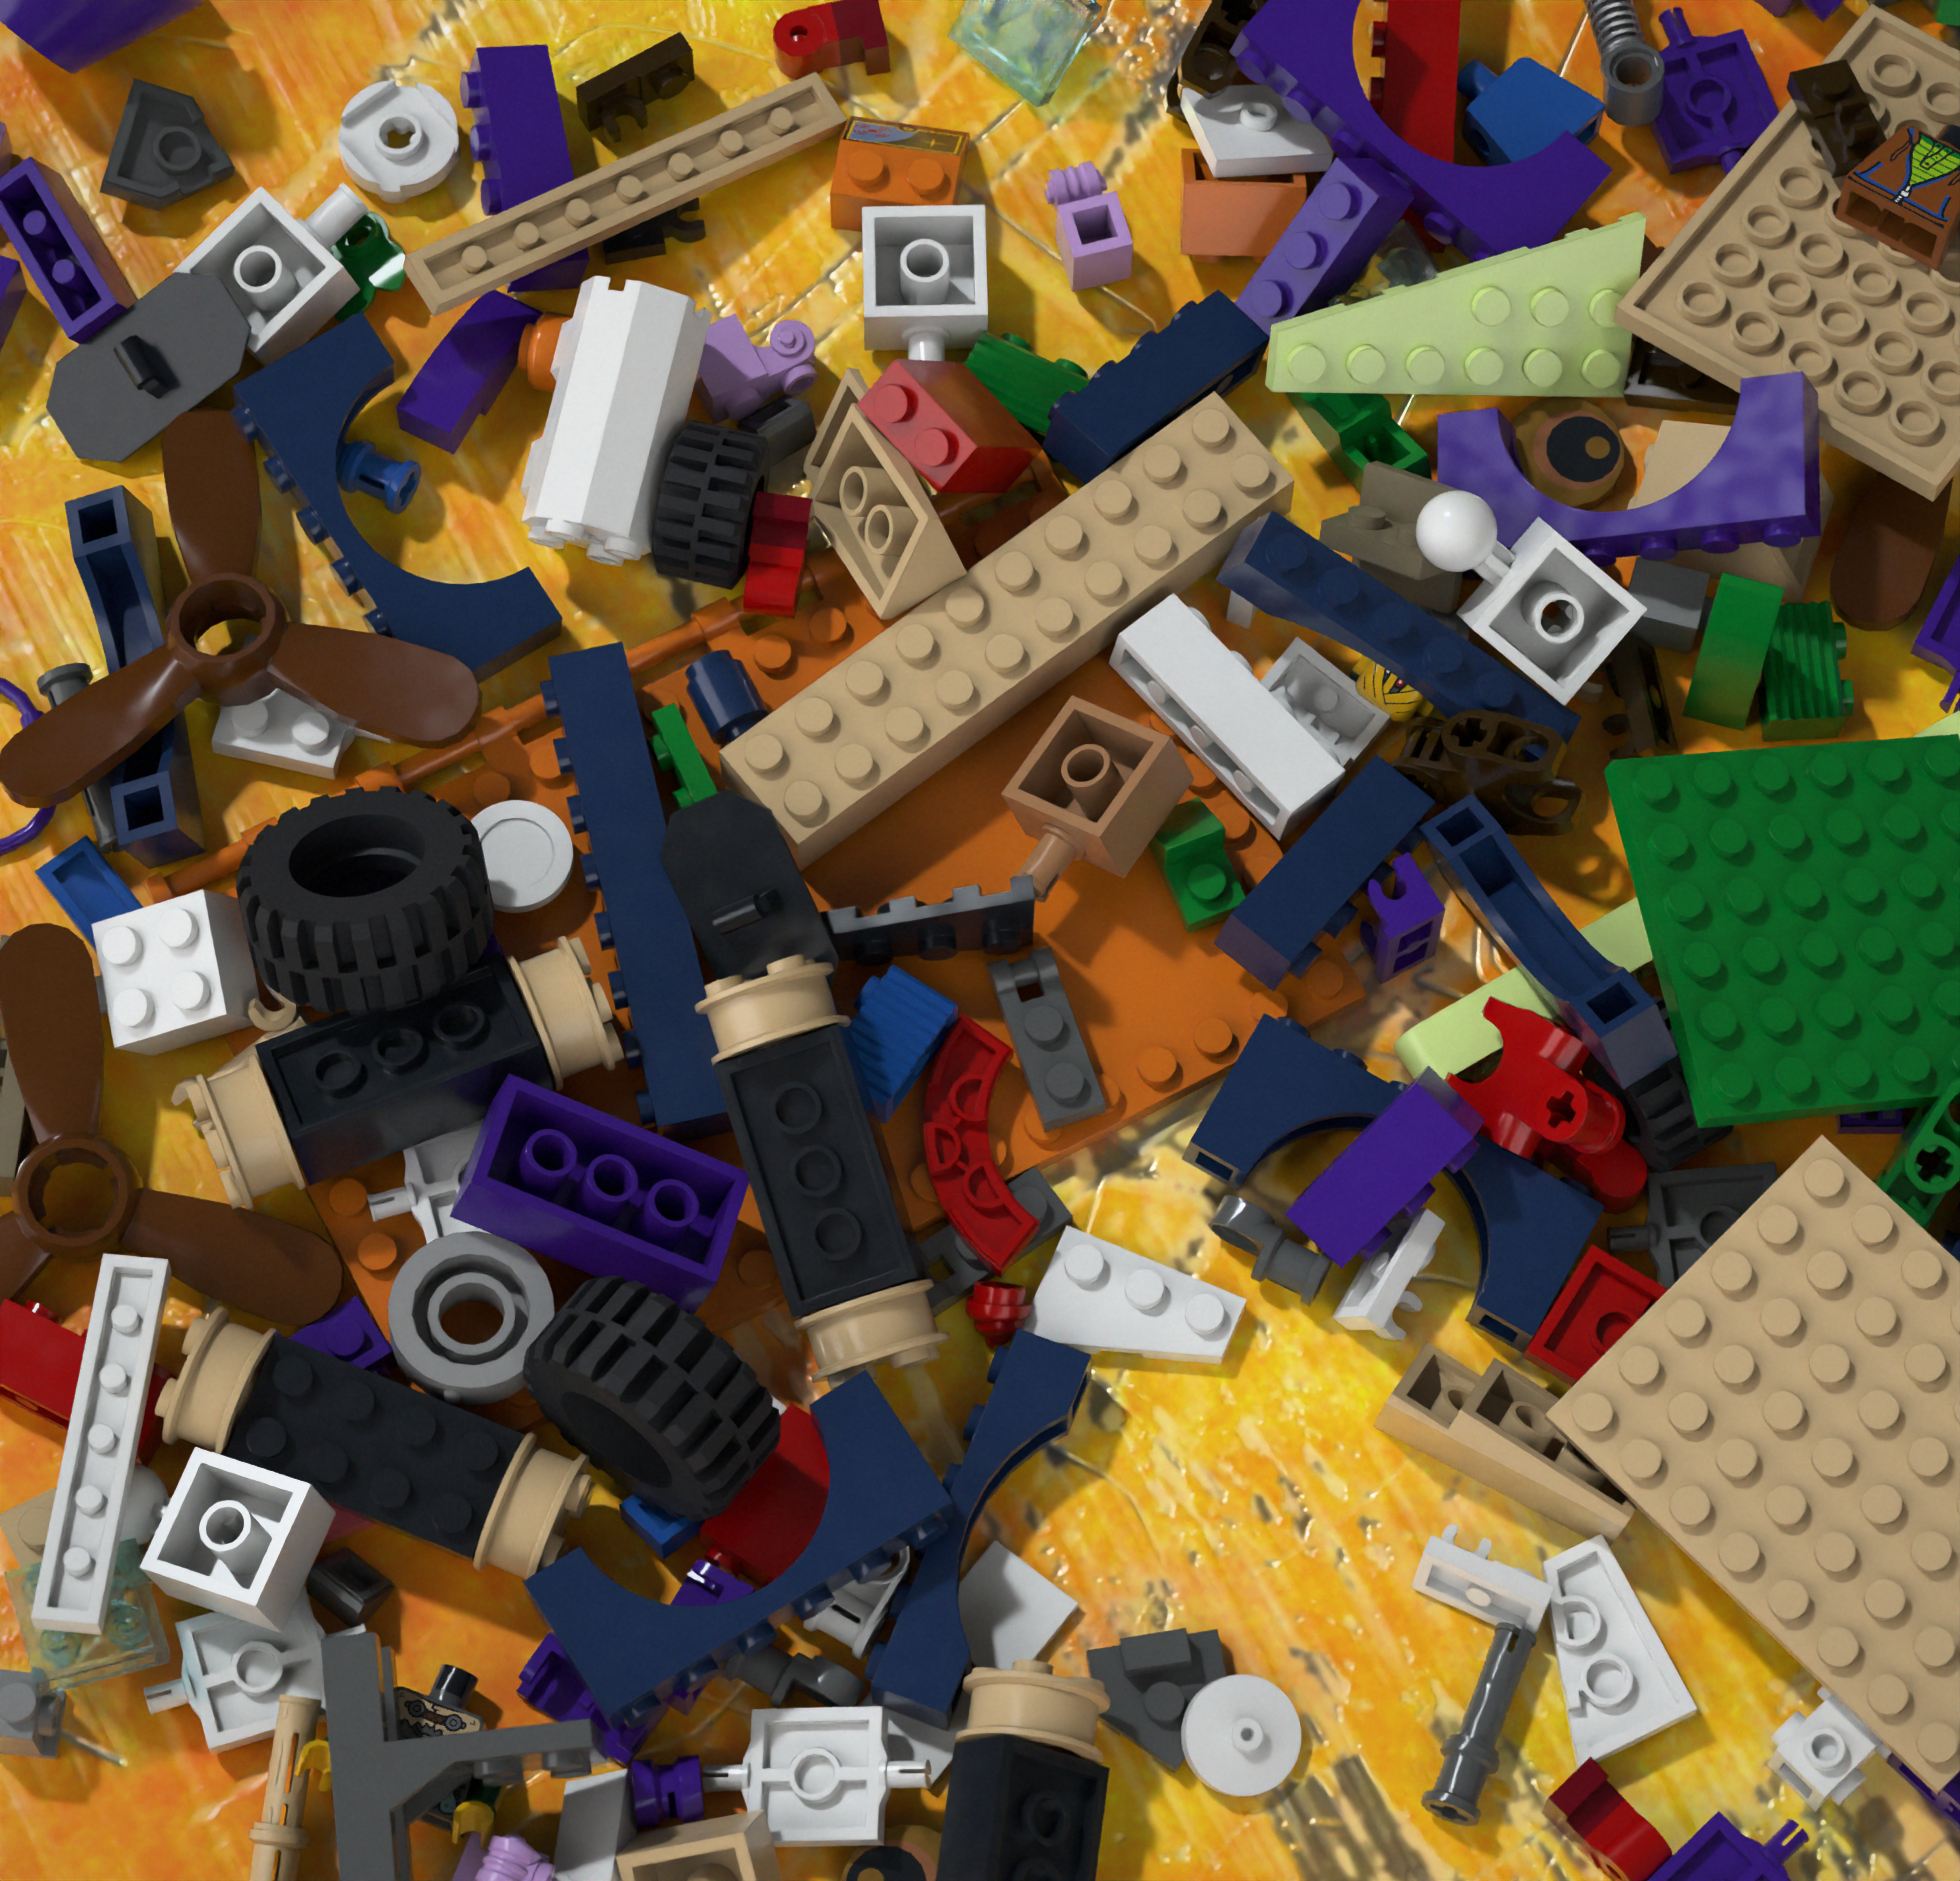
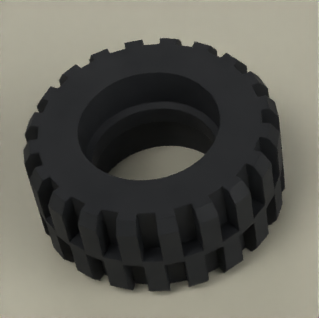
M380 786L379 791H365L363 787L345 789L346 794L329 798L328 794L313 798L309 806L300 810L293 807L280 815L277 825L272 826L268 824L255 838L253 845H249L239 865L240 871L236 877V891L254 968L259 971L260 978L278 994L281 993L287 1000L301 1007L308 1002L318 1012L334 1014L336 1009H346L351 1015L369 1014V1009L386 1007L387 1011L403 1008L406 1001L417 997L422 1001L438 994L440 986L447 982L453 985L462 978L469 968L468 964L475 965L482 955L493 933L495 923L494 906L482 843L479 840L478 831L472 822L445 800L441 799L436 802V799L429 793L415 789L408 794L393 786Z
M604 1275L585 1281L526 1349L523 1378L528 1381L527 1389L531 1397L540 1403V1411L549 1422L554 1423L561 1431L560 1435L572 1447L575 1446L583 1454L588 1455L590 1464L600 1471L601 1469L614 1479V1483L625 1491H632L641 1497L644 1503L655 1509L663 1508L669 1515L679 1519L687 1517L690 1521H702L719 1516L778 1446L781 1417L779 1410L772 1406L773 1397L765 1386L759 1384L754 1370L747 1362H742L733 1353L734 1349L721 1336L717 1337L705 1327L706 1323L693 1313H686L677 1306L674 1300L662 1293L657 1295L650 1291L647 1285L638 1281L627 1282L623 1276L611 1275L606 1277Z

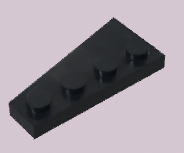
M1033 875L1011 878V891L982 895V888L977 884L952 889L953 897L939 904L927 905L925 902L918 901L915 896L889 900V903L878 908L876 915L864 917V911L856 906L820 912V915L840 955L839 962L855 960V963L861 966H880L891 962L893 957L919 955L921 959L927 961H941L956 956L959 951L982 949L984 953L989 955H1008L1019 951L1022 946L1033 945L1035 908Z

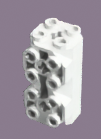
M594 276L582 282L573 318L562 323L550 370L556 380V386L543 436L532 442L520 488L526 500L521 522L530 527L527 539L533 543L550 548L563 549L565 542L588 549L586 557L592 561L605 565L622 566L624 559L640 560L642 555L652 552L653 529L660 490L671 451L677 437L684 428L712 312L705 307L694 312L696 301L689 296L643 281L626 279L624 290L617 291L608 289L611 277Z

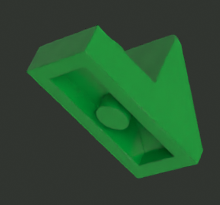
M1199 797L1176 805L1148 844L1188 934L1228 919L1230 914L1246 898L1223 848L1226 830L1220 820Z

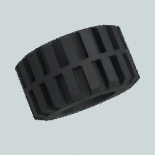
M694 420L689 421L684 427L671 451L657 504L652 539V555L657 573L732 590L737 585L749 565L748 552L753 526L756 491L767 492L771 456L765 436Z
M1648 994L1656 1003L1677 1049L1665 1001L1658 996ZM1591 1052L1581 1068L1582 1074L1614 1095L1622 1103L1626 1120L1621 1138L1635 1148L1645 1159L1647 1168L1660 1174L1661 1172L1669 1171L1725 1138L1733 1131V1125L1698 1128L1679 1055L1624 1090Z

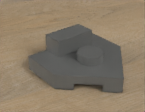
M134 78L101 184L100 193L159 211L233 177L235 166L224 148H220L204 122L205 116L192 96Z
M1186 1628L1120 1638L1119 1645L1086 1650L1089 1678L1104 1682L1106 1684L1105 1693L1110 1697V1707L1106 1712L1098 1714V1721L1117 1735H1122L1153 1756V1760L1175 1774L1186 1759L1181 1743V1726L1189 1703L1204 1686L1217 1679L1226 1677L1218 1629L1187 1634Z

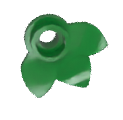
M370 211L331 247L334 252L332 256L344 266L360 288L334 315V318L339 323L346 321L359 312L366 313L375 300L377 290L385 292L400 291L407 277L402 267L406 257L403 249L391 241V232L385 220L379 214ZM367 237L363 242L356 245L360 239Z

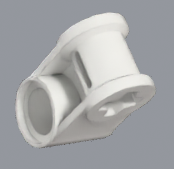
M909 1546L896 1553L900 1560L898 1566L891 1573L880 1575L863 1585H858L855 1579L833 1592L834 1602L818 1615L805 1620L803 1628L810 1632H815L818 1629L851 1647V1656L862 1661L876 1643L889 1618L890 1609L903 1580L908 1582L910 1579L911 1558Z

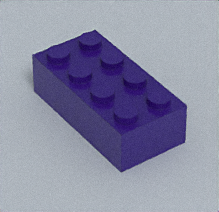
M508 1074L487 1109L450 1217L594 1276L601 1277L605 1275L607 1277L617 1275L623 1276L627 1282L638 1281L647 1285L650 1291L659 1295L662 1293L674 1300L677 1306L686 1313L695 1314L718 1281L749 1184V1178L745 1170L512 1074Z

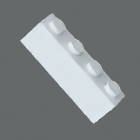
M1172 593L1118 634L1109 660L1111 667L1279 841L1334 798L1346 771L1340 765L1334 750L1326 742L1319 739L1316 740L1297 721L1294 710L1285 699L1278 695H1272L1254 676L1248 661L1238 652L1230 651L1211 632L1210 625L1201 612L1193 607H1187Z

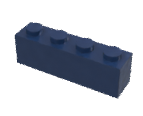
M1219 289L1199 304L1195 301H1190L1176 313L1170 325L1157 334L1154 330H1151L1144 334L1134 345L1130 354L1118 363L1110 360L1101 366L1085 388L1078 393H1075L1073 390L1064 393L1048 412L1047 418L1051 423L1042 447L1086 485L1215 391L1223 399L1254 376L1267 349L1270 337Z
M1376 754L1230 914L1213 944L1273 992L1289 974H1292L1298 980L1301 979L1323 951L1316 945L1326 933L1336 939L1356 916L1359 909L1353 905V902L1362 892L1368 896L1369 881L1371 879L1376 880L1382 888L1394 873V868L1388 863L1397 853L1403 855L1409 852L1412 855L1424 841L1419 827L1423 825V821L1432 809L1435 801Z

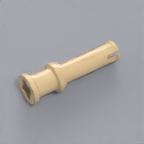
M279 1695L278 1702L280 1704L269 1762L261 1823L254 1822L253 1829L249 1831L248 1839L254 1842L249 1881H271L276 1850L279 1852L275 1881H297L301 1850L309 1847L310 1837L307 1836L308 1829L302 1828L311 1769L305 1770L301 1777L295 1775V1770L304 1745L315 1740L318 1712L322 1700L292 1695ZM293 1734H296L297 1739L289 1791L286 1793L285 1783ZM284 1804L286 1806L284 1825H279L282 1805Z

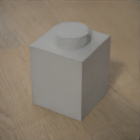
M1637 556L1628 593L1644 605L1647 610L1629 631L1649 645L1690 654L1696 633L1704 634L1714 598L1705 596L1710 574Z

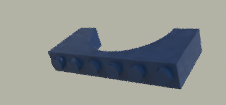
M359 312L233 385L234 406L236 408L230 411V416L244 440L248 444L257 440L269 459L263 462V466L278 492L284 494L290 490L302 509L296 513V517L306 536L315 546L324 542L335 559L333 563L329 564V567L342 591L348 597L357 593L365 605L368 613L363 615V620L369 632L454 656L471 669L477 683L480 684L561 635L562 616L529 566L515 574L484 583L449 584L432 581L406 572L387 561L363 539L354 527L345 510L337 485L336 470L340 450L352 423L362 409L378 393L395 382L394 360L363 313Z
M1264 1013L1191 1138L1182 1160L1239 1191L1247 1177L1259 1164L1290 1143L1315 1134L1327 1132H1362L1408 1085L1399 1081L1387 1083L1368 1072L1365 1062L1356 1055L1343 1049L1331 1051L1310 1039V1032L1298 1022L1286 1017H1278L1276 1020ZM1478 1131L1473 1139L1481 1146L1474 1155L1454 1174L1446 1166L1440 1170L1451 1181L1462 1197L1473 1221L1478 1240L1480 1257L1479 1278L1474 1300L1465 1321L1522 1353L1535 1335L1605 1205L1594 1200L1593 1192L1584 1184L1568 1177L1557 1179L1536 1167L1537 1161L1533 1157L1530 1159L1524 1158L1504 1147H1500L1481 1136Z
M866 1370L809 1404L811 1423L820 1437L830 1468L827 1503L815 1535L804 1552L793 1565L767 1586L737 1600L717 1605L697 1607L664 1604L646 1599L615 1583L589 1559L581 1546L523 1581L529 1601L611 1731L626 1723L629 1729L644 1724L662 1710L663 1705L660 1701L682 1687L687 1693L703 1687L720 1673L721 1670L718 1664L739 1651L745 1657L757 1653L776 1639L778 1633L775 1629L797 1615L801 1621L818 1615L834 1602L833 1592L854 1579L858 1585L872 1581L891 1566L892 1562L889 1557L910 1544L916 1550L921 1549L940 1538L948 1530L949 1527L946 1522L953 1518L952 1499Z

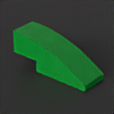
M1285 392L1313 435L1360 494L1364 467L1367 463L1379 461L1432 480L1428 454L1392 419L1390 402L1382 394Z
M1722 572L1693 670L1682 716L1743 731L1785 588Z

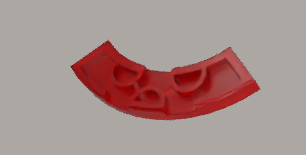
M962 1013L948 1032L936 1056L929 1076L923 1118L924 1153L932 1187L949 1224L977 1259L999 1278H1002L1039 1231L1040 1221L1031 1215L1007 1188L995 1161H993L989 1145L988 1117L991 1101L1004 1070L1014 1056V1049Z

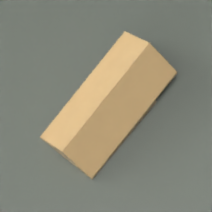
M847 368L801 468L813 485L807 498H812L815 520L879 618L891 620L968 573L910 463L857 406V403L868 392L869 388L859 369Z
M1426 1342L1389 1396L1373 1425L1381 1431L1588 1539L1602 1533L1609 1548L1625 1528L1637 1508L1545 1420V1414L1560 1399L1495 1357L1483 1376H1480Z

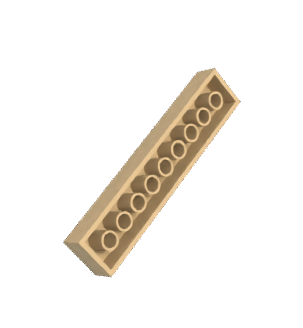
M1215 391L967 570L968 574L941 589L721 749L719 757L722 781L730 790L771 809L800 872L1117 640L1120 632L1172 593L1178 595L1227 559L1244 527L1272 510L1282 517L1291 512L1294 479Z

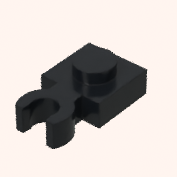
M699 197L602 240L606 265L666 254L664 238L674 237L676 240L685 243H693L706 237L704 219L687 222L680 218L685 212H693L700 209Z

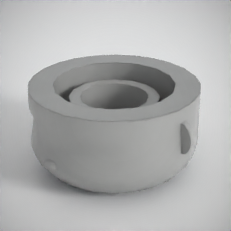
M479 1231L452 1233L434 1239L417 1250L401 1267L392 1284L388 1302L391 1346L399 1366L408 1378L428 1395L451 1405L462 1406L489 1405L507 1399L523 1389L528 1383L523 1378L526 1349L555 1317L553 1292L546 1273L536 1259L517 1243L494 1234ZM469 1301L481 1302L499 1310L503 1316V1324L498 1333L487 1342L476 1345L460 1344L449 1338L441 1328L440 1320L442 1315L455 1305Z

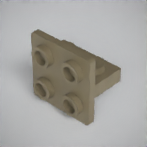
M1379 461L1367 463L1364 467L1360 504L1350 507L1347 513L1322 520L1319 541L1330 549L1352 556V563L1406 600L1444 614L1454 612L1458 608L1463 571H1445L1430 563L1418 546L1416 524L1424 506L1435 496L1448 491L1462 490Z

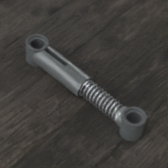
M1583 0L1589 22H1591L1590 26L1596 40L1598 53L1601 57L1599 67L1603 77V103L1605 104L1607 116L1615 123L1626 127H1640L1652 122L1660 114L1663 107L1664 61L1659 52L1646 45L1645 40H1643L1644 35L1640 31V23L1637 22L1638 16L1635 14V6L1632 5L1633 0H1628V2L1627 0ZM1635 83H1636V84H1639V86H1629V85H1627V84H1635Z

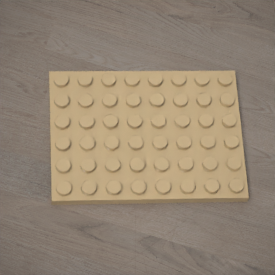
M1873 4L1868 7L1820 64L1842 59L1848 61L1887 140L1903 126H1914L1933 137H1936L1946 125L1960 127V51ZM1791 99L1616 306L1613 323L1740 393L1742 378L1803 371L1818 392L1819 438L1933 502L1960 468V227L1938 271H1935L1836 219L1835 216L1844 178L1847 175L1836 178L1832 177L1797 107Z
M1821 1135L1545 1414V1420L1937 1795L1960 1772V1262L1829 1140Z

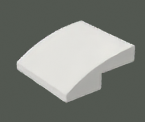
M1298 636L1260 681L1272 695H1278L1289 703L1296 714L1297 721L1316 740L1319 739L1326 742L1334 750L1340 765L1346 770L1343 777L1393 721L1388 714L1366 701L1357 693L1356 682Z

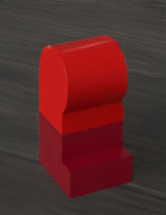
M840 0L809 6L784 14L777 20L773 28L776 64L779 70L789 78L798 80L814 72L820 74L826 68L864 62L867 76L891 72L889 45L878 0Z
M756 491L743 612L795 618L815 518L812 498Z
M1543 1137L1532 1155L1537 1161L1536 1167L1545 1171L1552 1163L1570 1178L1588 1187L1594 1194L1593 1199L1605 1205L1603 1212L1608 1214H1621L1632 1209L1639 1201L1647 1181L1648 1168L1645 1159L1622 1138L1612 1150L1604 1155L1590 1156L1575 1150L1568 1144H1559Z
M1590 1757L1548 1797L1542 1813L1597 1869L1601 1868L1613 1881H1647L1672 1857V1851L1657 1829L1638 1814L1607 1781L1609 1775Z

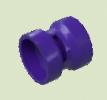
M699 1754L678 1756L672 1764L658 1765L652 1759L631 1761L638 1829L658 1827L664 1819L678 1818L685 1824L705 1820Z

